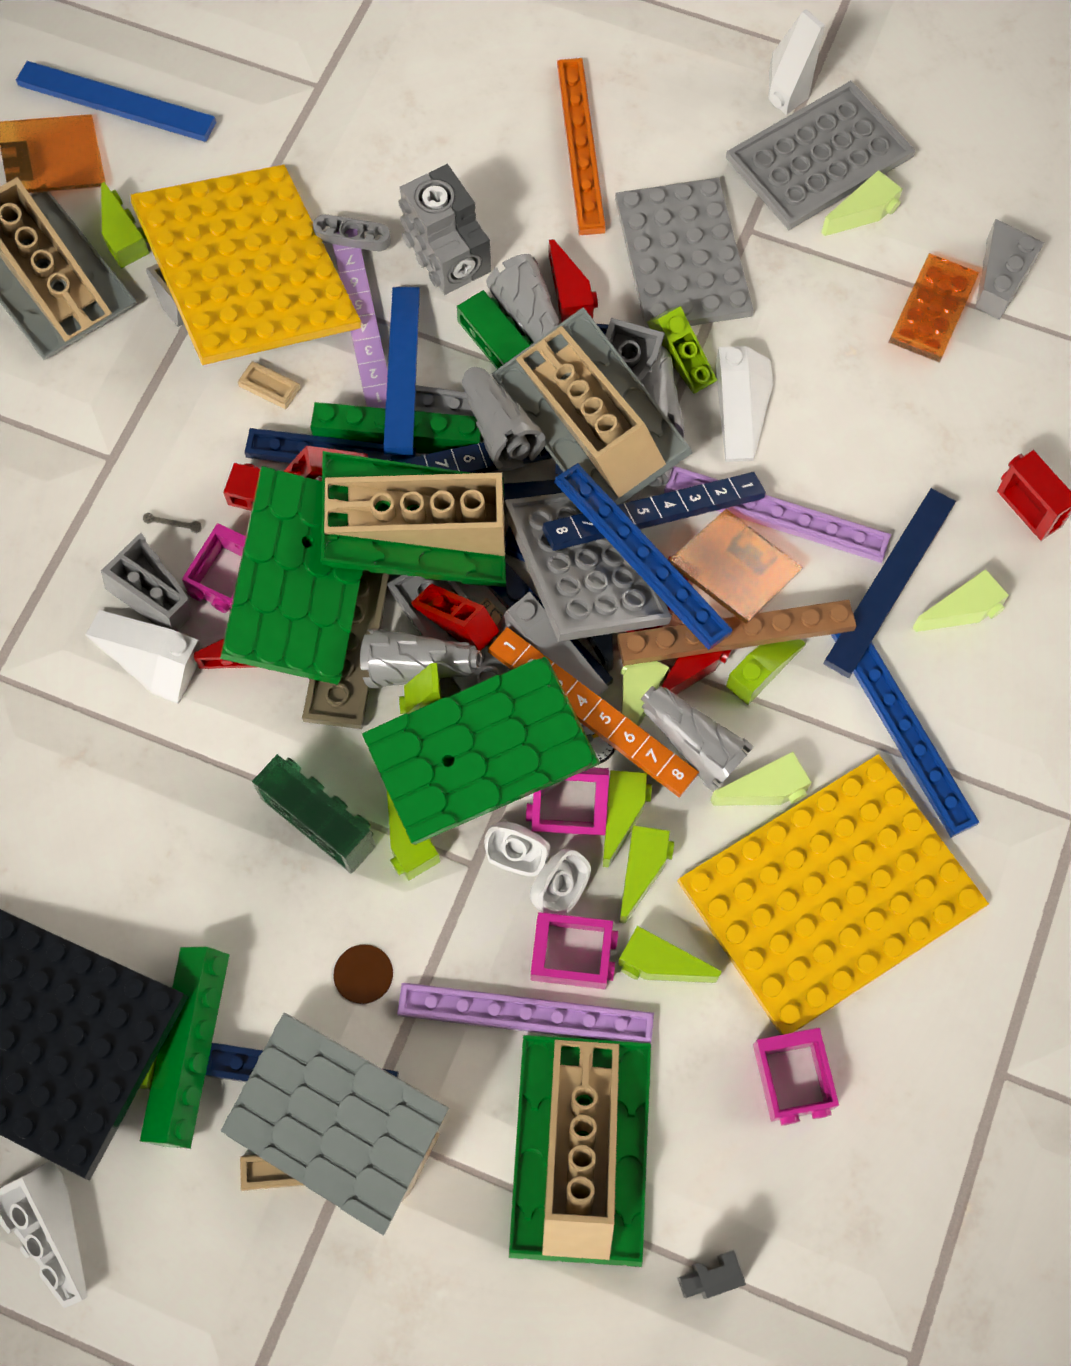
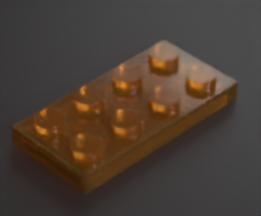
M929 253L888 343L940 363L980 272Z

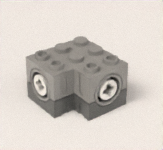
M448 163L400 186L401 199L398 200V203L403 212V216L400 217L405 232L402 233L403 240L408 248L413 247L419 265L422 268L426 266L429 271L430 280L435 287L439 286L444 295L470 283L471 280L474 281L491 272L490 239L476 221L474 200Z

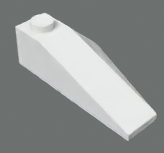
M807 9L794 22L773 51L771 58L769 100L774 107L779 108L786 115L809 98L825 25Z
M747 346L719 347L715 368L718 380L717 387L725 462L753 461L773 386L771 361Z
M102 610L98 611L86 633V636L118 662L152 694L179 704L198 667L194 659V652L203 649L199 640L175 630Z
M49 1161L0 1188V1224L8 1234L14 1231L24 1244L20 1251L26 1259L31 1256L41 1267L40 1277L63 1308H66L86 1299L87 1292L68 1189L63 1181L60 1170L56 1167L55 1163Z

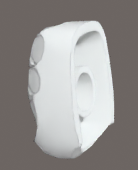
M499 821L491 825L485 835L484 845L488 861L501 869L520 875L536 876L547 862L550 851L549 842L522 825Z
M561 849L539 872L530 890V901L543 913H568L579 900L591 873L590 863L575 850Z

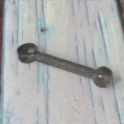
M151 513L143 515V521L147 524L156 522L188 528L193 533H199L202 530L201 523L198 521L186 523L155 517Z

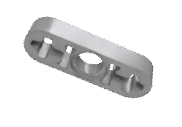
M327 214L318 216L313 222L314 233L324 243L371 251H383L389 247L391 242L388 227L381 223ZM325 226H330L326 231H322V229H325ZM349 229H356L359 231V234L355 237H348L345 235V232ZM377 235H382L381 237H379V240L374 239L377 237Z

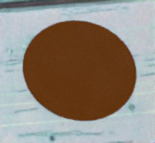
M357 945L346 950L337 960L333 973L334 983L338 992L348 1001L357 1004L371 1003L380 999L388 991L393 979V967L390 959L381 949L372 945Z

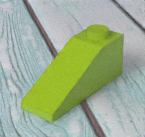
M801 639L759 645L729 674L726 687L749 705L805 647L806 643Z
M430 663L404 685L405 696H399L400 714H409L442 699L437 663Z
M610 770L603 867L610 866L631 832L633 825L636 824L641 816L645 802H651L652 784L646 783L647 773Z
M387 791L390 845L393 854L390 862L399 876L404 873L408 881L440 863L439 854L430 839L416 845L411 844Z
M633 825L619 923L627 922L664 869L666 859L672 860L674 841H669L670 831Z
M639 926L634 930L618 962V965L623 967L621 971L636 980L641 977L645 980L716 983L722 972Z

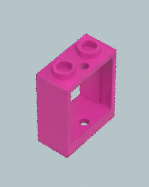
M219 523L216 524L182 578V582L187 590L186 593L197 601L204 599L222 613L230 612L233 595L229 598L200 583L222 548L242 557L246 536Z
M593 767L565 779L567 781L596 782L593 822L540 819L541 790L533 793V803H527L526 821L532 822L531 831L606 835L609 768Z
M538 912L530 981L606 989L607 980L613 981L615 962L609 961L610 949L616 950L618 931L612 930L613 921ZM549 926L604 932L599 975L545 968Z
M820 1028L755 1041L753 1048L771 1122L780 1120L781 1126L800 1122L799 1116L812 1114V1119H820L832 1115L831 1110L838 1107L839 1102ZM810 1047L823 1101L780 1110L767 1055Z

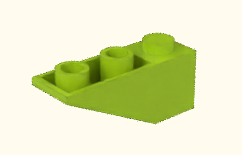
M103 182L101 183L102 235L109 252L122 269L149 254L146 246L148 240L142 227L137 228L134 225L136 221L128 208H122L123 202L117 191H111L106 183Z
M681 306L668 309L647 321L650 329L665 333L661 346L670 352L674 368L693 394L718 381Z

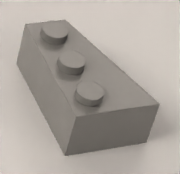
M995 219L987 237L983 271L975 308L1000 320L1035 263L1044 242Z
M142 533L137 535L101 570L105 589L155 625L178 631L192 617L188 596L172 574L165 569L160 562L159 556L156 552L152 551Z

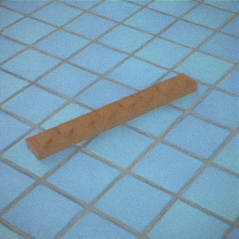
M842 600L722 618L733 631L730 636L710 650L699 641L685 624L618 634L617 642L622 664L626 666L850 632L855 630L856 622L850 601Z

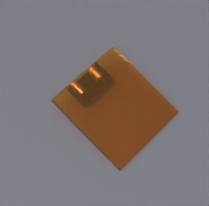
M92 114L0 121V148L6 183L18 177L28 193L101 187V183H106Z
M725 509L669 559V562L683 576L745 624L755 617L803 569L801 565L728 509Z

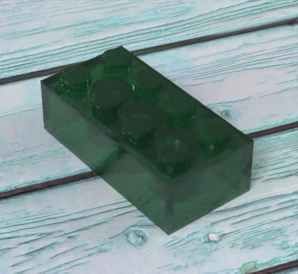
M276 754L252 780L260 799L352 874L376 847L373 839L374 833L369 829L371 824L359 814L355 817L346 810L348 806L338 796L333 795L332 798L323 791L325 787L316 778L310 776L307 779L300 773L302 769L294 760L289 757L284 760Z

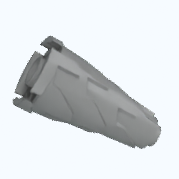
M521 254L502 262L505 269L499 272L496 267L488 276L486 283L493 296L533 344L557 327L559 319L549 299L551 295L541 276L534 256L532 258L531 254Z
M661 346L656 362L645 375L641 384L679 434L684 437V424L681 408L678 403L677 386L674 383L672 356L666 348Z
M479 367L468 369L464 373L462 384L467 394L468 404L477 419L476 424L484 439L485 448L496 468L503 471L521 468L525 466L522 460L527 456L533 461L545 445L546 438L540 427L528 417L518 402H514L502 385H498L485 369Z
M380 628L367 630L372 635H364L360 651L361 670H368L370 676L362 678L369 688L405 685L430 663H437L439 679L470 676V673H474L482 664L480 650H477L475 646H469V643L442 641L433 637L416 636Z
M652 686L641 698L644 702L642 706L644 713L667 736L677 751L687 760L688 764L699 772L698 776L704 781L703 784L712 792L718 788L713 780L715 779L719 784L723 783L747 756L741 749L743 748L747 752L753 749V746L745 738L741 739L726 727L721 726L696 708L691 707L667 688L660 686L656 689Z

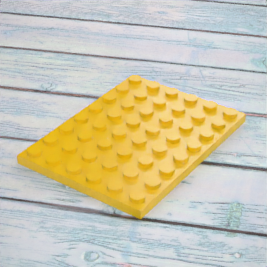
M284 164L131 194L132 206L202 365L361 328V320L321 238L314 233L313 222Z
M879 754L678 878L677 881L780 1035L796 1032L989 905Z

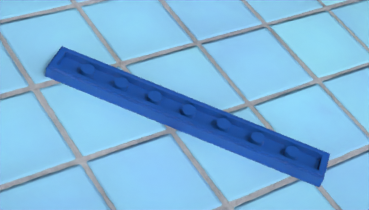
M26 61L16 78V82L20 87L203 142H207L216 124L215 116L30 61Z
M392 287L384 454L413 455L420 287Z
M578 463L556 476L554 483L708 650L731 635L733 631L731 627Z
M841 633L831 634L835 643ZM871 642L853 672L950 838L977 826L979 820Z

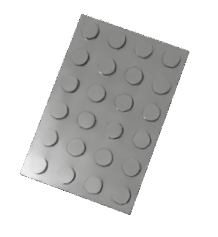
M849 81L728 150L726 159L784 226L790 230L853 193L878 170L886 174L913 158L915 150L852 81Z
M719 178L615 193L616 206L646 328H649L647 321L668 309L681 306L690 326L752 317L753 307Z
M565 493L504 501L505 515L558 642L668 625L672 616L666 603L606 538L556 551L552 550L542 530L543 523L582 514Z

